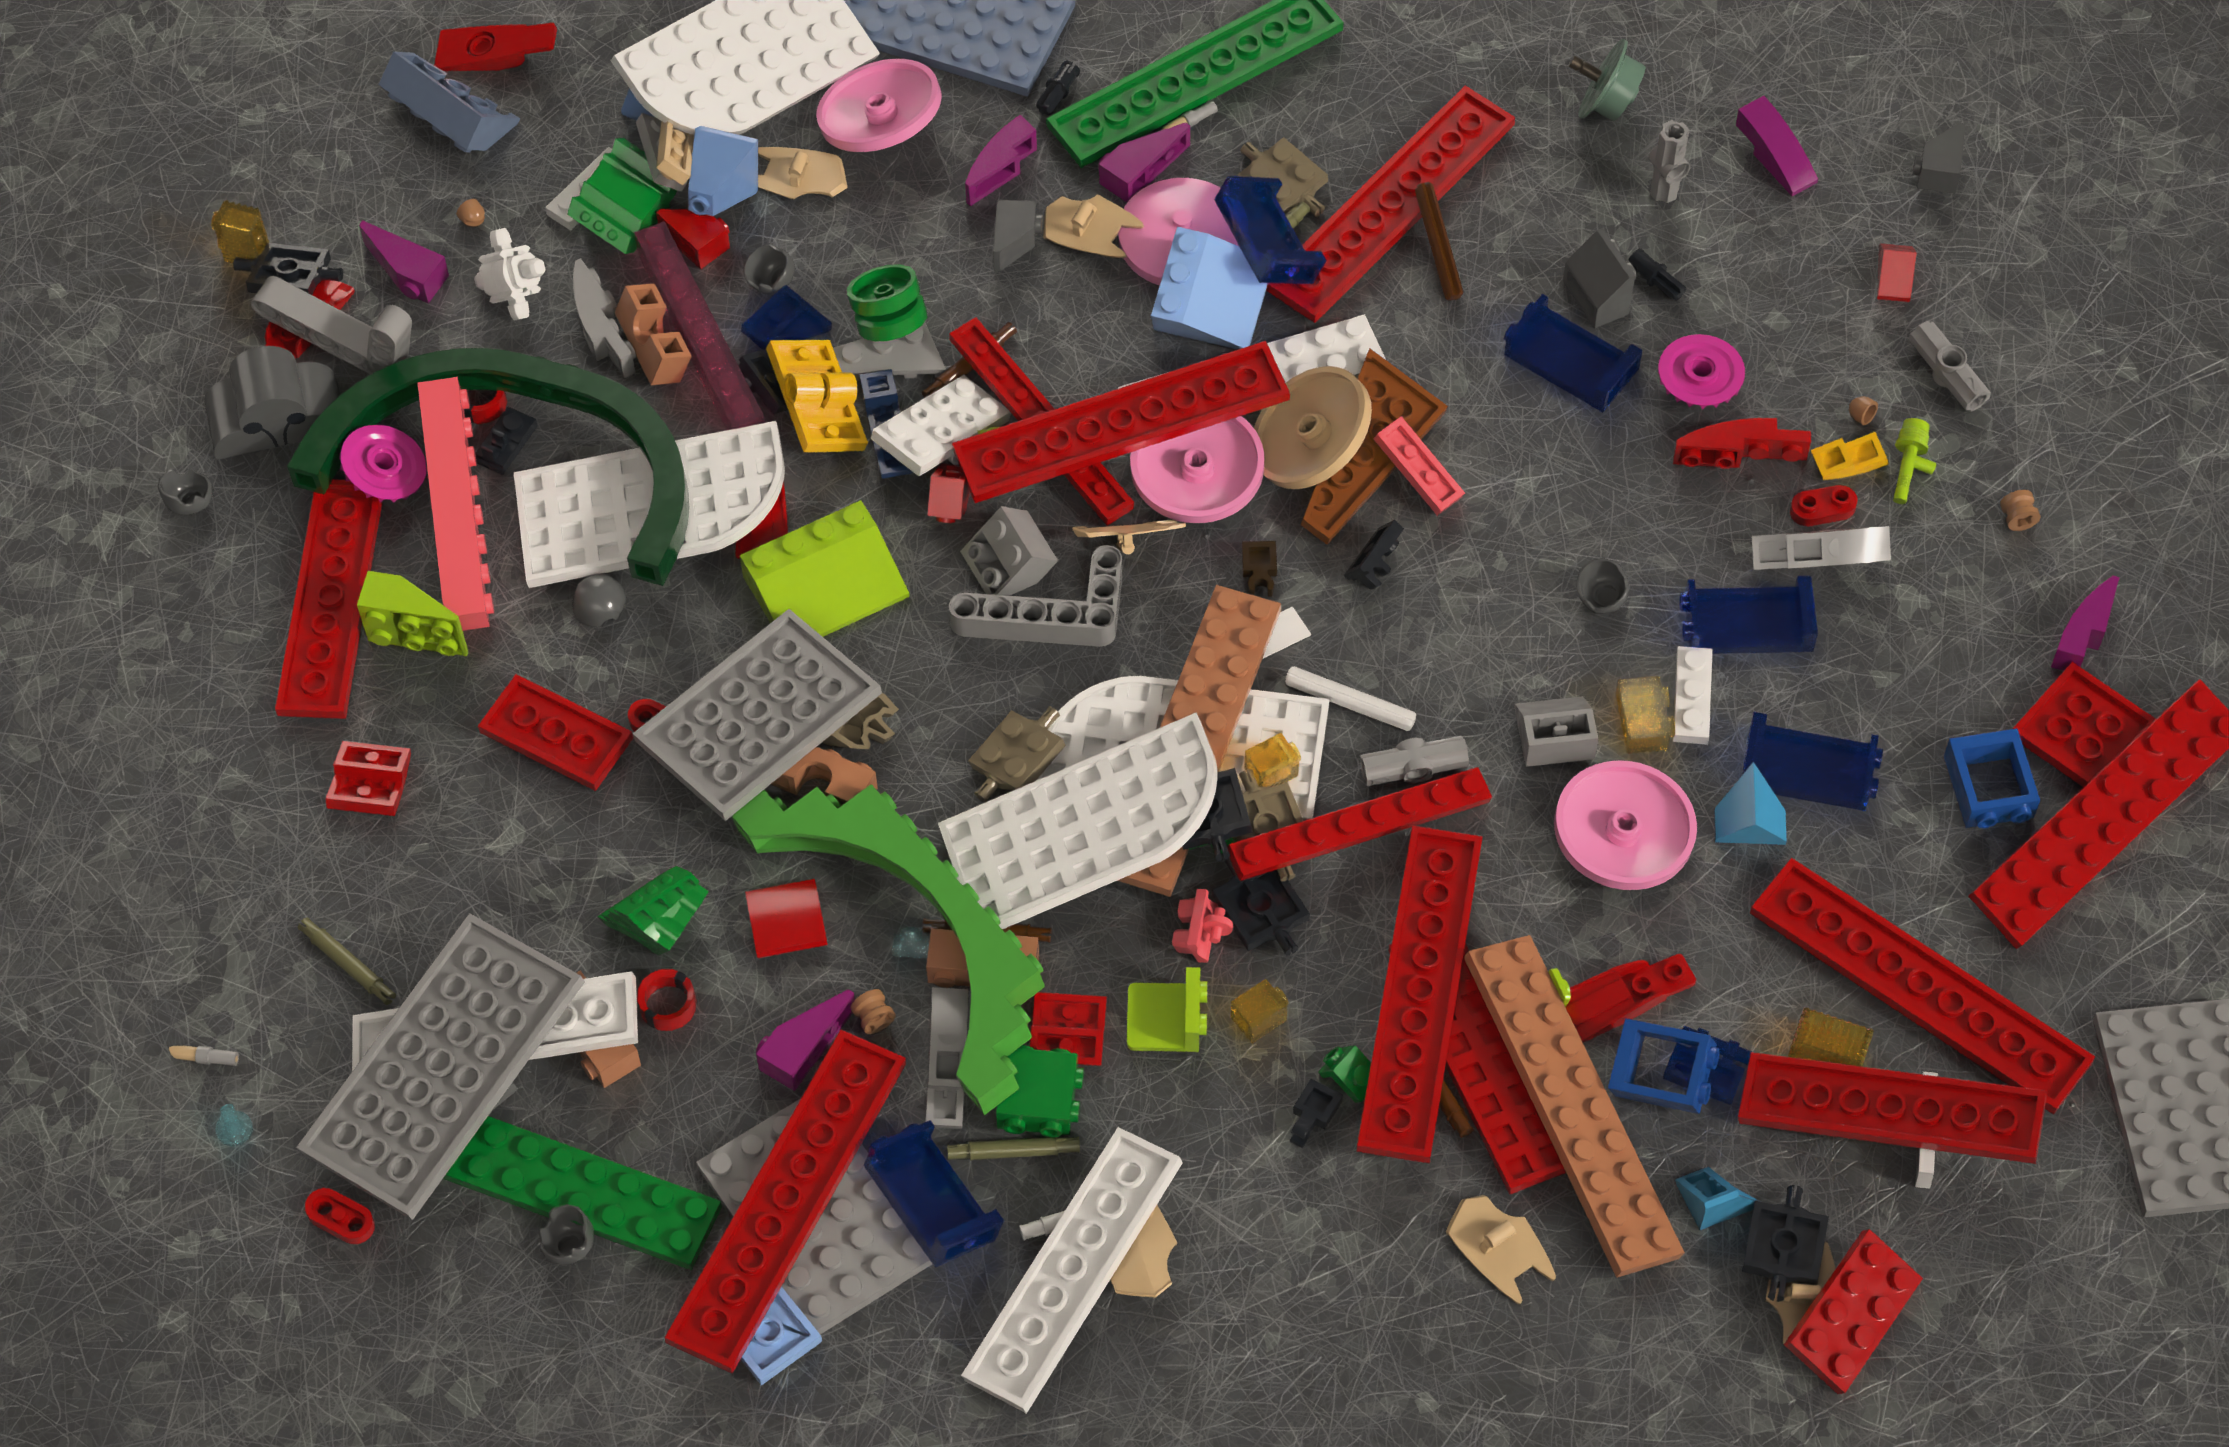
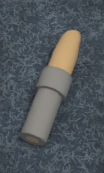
M1210 101L1195 110L1191 109L1183 113L1181 117L1168 123L1161 130L1185 122L1191 128L1198 124L1199 121L1218 112V108L1214 101Z
M200 1045L198 1047H169V1051L174 1058L195 1061L197 1064L210 1065L212 1063L237 1066L239 1060V1053L235 1051L218 1050Z

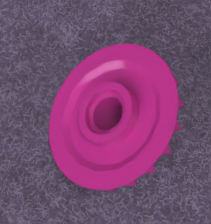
M1695 334L1679 338L1666 347L1659 360L1658 374L1660 376V385L1665 386L1667 394L1675 396L1676 402L1682 400L1688 404L1689 408L1692 405H1700L1703 410L1708 405H1713L1717 408L1720 403H1728L1731 397L1737 396L1741 386H1743L1745 366L1739 353L1729 343L1714 336Z
M368 425L353 431L344 441L339 459H341L340 470L345 472L346 481H351L354 484L355 491L361 490L366 494V498L373 496L378 498L379 502L385 499L391 500L393 503L401 498L406 500L411 494H416L426 476L427 465L421 448L410 436L390 426Z

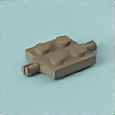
M1283 137L1264 152H1260L1251 142H1247L1246 145L1242 146L1241 153L1252 162L1237 175L1238 183L1281 219L1286 212L1290 211L1301 201L1310 207V212L1315 217L1320 216L1319 213L1322 214L1324 212L1325 206L1317 201L1314 195L1318 189L1328 182V174Z
M1048 706L1047 710L1038 720L1027 719L1011 710L968 760L972 769L985 775L987 778L974 793L980 801L986 803L997 788L1014 791L1035 782L1066 746L1063 739L1048 730L1060 716L1055 708Z
M1248 769L1247 773L1246 770L1239 773L1245 788L1243 798L1253 833L1233 837L1234 843L1303 821L1288 782L1273 787H1259L1253 769ZM1291 865L1277 869L1282 882H1285L1287 878L1291 880L1295 877Z

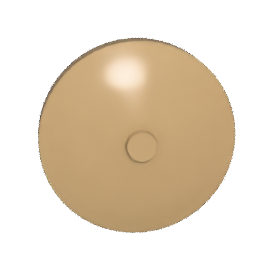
M1324 366L1313 368L1293 377L1286 382L1290 391V400L1261 410L1254 429L1263 445L1264 476L1273 484L1286 489H1302L1319 484L1341 470L1352 459L1363 443L1371 421L1372 407L1370 396L1365 386L1352 373L1339 367Z

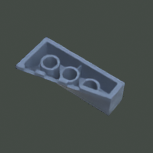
M393 51L378 84L389 92L388 96L392 100L408 106L412 115L427 120L432 124V129L435 132L451 138L455 141L454 146L464 152L470 153L472 150L486 151L514 128L520 120L519 117L512 113L502 115L496 111L498 104L486 98L483 100L477 96L470 95L471 88L462 82L453 79L445 80L447 73L415 53Z

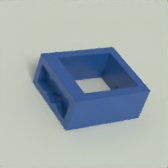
M2018 729L1949 739L1944 759L1966 828L1977 826L1979 828H1989L1997 823L2010 821L2013 823H2023L2035 817L2040 798ZM2010 759L2022 796L1978 802L1967 765Z
M1625 1018L1608 1089L1615 1097L1700 1114L1702 1104L1706 1105L1710 1097L1711 1084L1707 1082L1710 1070H1715L1717 1067L1719 1048H1716L1717 1044L1710 1035ZM1645 1036L1698 1047L1686 1095L1633 1084Z

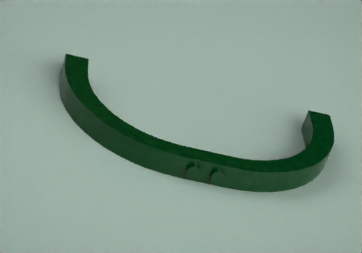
M458 348L435 351L399 361L376 371L341 394L322 412L302 439L287 466L294 487L325 494L341 466L339 456L342 445L353 431L364 426L376 425L397 410L419 401L418 382L458 377L461 389L501 390L592 414L620 429L639 447L653 471L654 485L648 515L627 556L632 578L663 586L680 552L688 526L689 493L680 452L665 422L648 403L620 383L602 375L580 369L571 364L564 365L549 361L544 357H533L500 349Z

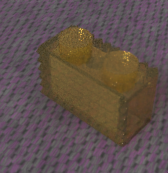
M226 200L220 209L214 212L211 227L215 230V234H217L218 248L222 250L225 262L233 263L235 257L254 259L263 252L269 240L258 207L253 209L252 206L247 207L246 204L241 206L240 203L235 204L234 201L229 203Z
M1660 676L1618 679L1615 694L1626 752L1628 754L1633 752L1637 754L1646 751L1652 752L1655 750L1658 752L1659 750H1667L1670 737H1675L1673 716L1667 717L1666 707H1669L1670 704L1668 687H1661Z
M1808 1007L1803 1008L1788 1057L1863 1067L1874 1030L1871 1028L1867 1029L1865 1026H1859L1858 1024H1852L1850 1021L1846 1022L1837 1017H1831L1829 1014L1824 1015L1822 1012L1810 1010Z

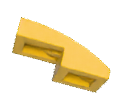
M1876 432L1844 443L1843 438L1811 450L1823 480L1850 477L1889 465Z

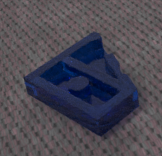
M787 285L783 286L741 325V332L765 351H767L766 348L770 340H805L828 333L832 329L831 321Z

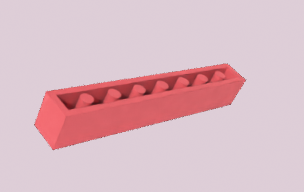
M458 377L418 382L443 606L459 616L462 631L490 627L488 614L494 613L492 594H486L485 584L491 583L488 563L482 564L481 554H487L485 535L479 534L478 525L484 524L481 504L475 505L474 496L480 495V487L477 475L472 476L471 467L477 466L474 446L468 447L467 438L473 437L470 417L465 418L464 409L470 408L467 389L460 388Z

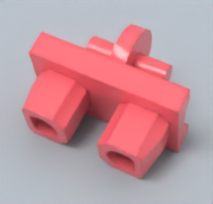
M1197 889L1195 898L1179 901L1178 917L1182 923H1190V928L1176 929L1172 938V945L1178 953L1193 954L1198 963H1207L1209 961L1211 944L1220 943L1221 936H1227L1233 930V922L1225 917V909L1218 907L1217 903L1208 898L1209 891L1207 889Z

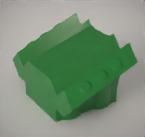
M615 138L611 153L603 155L600 165L592 176L583 182L580 195L572 197L567 215L624 254L634 253L636 249L642 251L659 228L656 212L660 209H670V202L676 195L677 190L654 183L645 152L625 138Z
M675 866L663 872L597 917L606 926L631 937L659 956L671 949L709 891L698 884L700 881L691 872Z

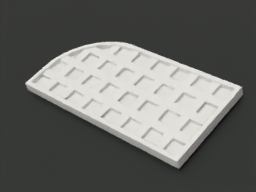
M715 0L619 52L610 61L639 103L662 122L666 123L668 121L673 124V128L692 135L695 134V128L699 126L739 135L832 84L849 72L871 62L880 53L844 0Z
M772 421L675 440L680 452L689 493L688 526L677 559L723 549L740 540L756 528L773 508L784 481L785 467L777 422ZM639 448L514 472L525 576L529 588L629 569L627 556L648 515L654 485L653 471Z
M1126 676L1101 682L1076 695L1058 711L1060 716L1048 728L1050 732L1061 737L1066 746L1037 780L1160 728L1178 680L1146 676ZM1251 689L1219 772L1235 768L1242 794L1245 792V788L1239 773L1244 770L1247 773L1248 769H1253L1259 787H1273L1288 782L1303 821L1312 819L1329 710V699Z
M1196 712L941 821L938 825L952 866L959 875L957 880L962 885L968 883L975 890L980 898L978 903L983 909L989 906L998 916L1001 922L999 924L1000 928L1005 929L1155 865L1174 854L1194 835L1208 814L1216 792L1217 763Z

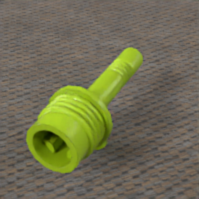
M1905 419L1902 429L1899 431V437L1895 442L1896 449L1903 453L1893 501L1897 504H1906L1914 469L1932 475L1936 468V462L1919 456L1926 454L1929 449L1927 444L1930 425L1922 419Z

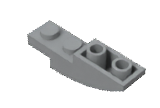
M580 258L575 261L573 291L583 336L596 361L609 356L623 378H626L636 373L633 361L636 358L635 350L628 340L623 341L620 337L621 332L614 316L613 308L617 307L613 295L608 289L604 291L601 288V281L593 267L588 269Z
M1889 526L1752 535L1754 570L1832 566L1891 560Z
M932 987L925 1127L962 1129L964 1091L956 1073L967 1039L968 989Z

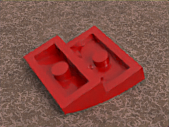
M342 741L333 764L335 775L325 798L326 807L328 809L395 816L407 777L411 749Z
M815 879L745 892L757 958L828 945Z
M1038 992L1034 995L1030 1047L1035 1050L1045 1051L1056 1048L1065 1049L1071 1053L1078 1054V1065L1101 1067L1107 996Z

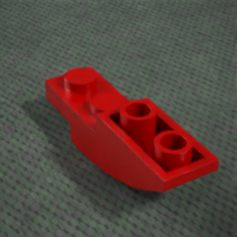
M1748 418L1721 422L1690 432L1677 439L1673 464L1685 465L1687 467L1714 466L1728 469L1740 468L1742 457H1749L1755 460L1766 458L1783 459L1789 462L1807 461L1811 445V431L1777 429V418Z

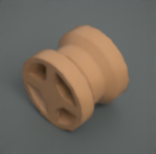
M2017 490L2004 496L2000 501L2003 513L2008 515L2006 523L2010 530H2026L2040 521L2041 516L2038 508L2033 507L2035 500L2031 491Z
M879 989L863 993L851 1005V1011L854 1016L862 1020L861 1027L866 1034H874L885 1029L896 1017L892 1007L886 1006L885 996Z

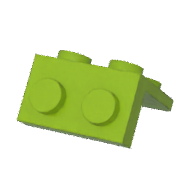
M1186 967V984L1132 983L1129 985L1127 1047L1130 1050L1199 1052V1035H1207V1014H1200V1003H1207V981H1200V967Z

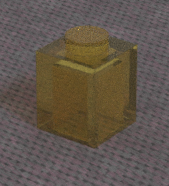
M1279 733L1245 750L1244 769L1246 771L1253 769L1259 787H1273L1298 777L1301 755L1293 742L1288 743L1283 734Z
M1264 979L1231 1001V1019L1253 1044L1287 1021L1289 1002L1279 987L1273 988L1267 979Z

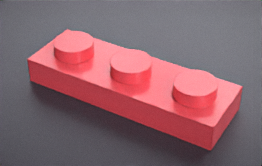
M1402 416L1374 437L1375 442L1437 516L1465 494Z

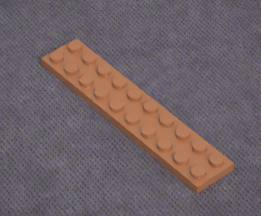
M1219 585L1215 586L1160 725L1161 728L1197 712L1215 756L1217 772L1221 768L1281 612V603ZM1181 847L1165 860L1117 881L1171 897L1189 849L1183 850V847Z
M1528 935L1468 951L1464 957L1466 964L1616 1278L1680 1259L1685 1252L1531 936Z

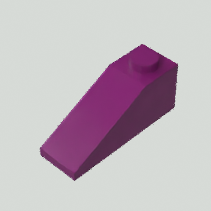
M1185 122L1120 144L1115 150L1105 154L1100 160L1098 166L1099 184L1125 202H1128L1137 192L1148 186L1190 146V125Z
M362 220L359 226L365 246L399 290L410 299H419L429 304L449 277L445 256Z
M847 989L777 1026L770 1036H764L756 1048L759 1070L795 1091L853 1014L851 1005L855 1000L854 992Z

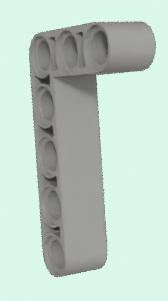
M275 276L267 278L250 303L253 310L261 317L370 375L387 366L405 360L409 355L412 319L406 311L395 305H387L373 327Z
M1103 545L1096 548L1091 557L1087 601L959 593L953 596L949 602L950 627L955 634L963 637L1098 647L1107 646L1114 641L1117 632L1122 585V555L1119 549L1114 546ZM1106 594V595H1109V596H1107V597H1100L1099 595ZM963 613L970 614L968 616H960ZM995 616H1003V618H999V619H996V618H993V617H995ZM1030 618H1035V619H1038V620H1036V621H1029L1028 619H1030ZM1063 621H1071V623H1067V624L1061 623V622H1063ZM1098 623H1104V624H1106V625H1104V626H1097L1096 624H1098Z

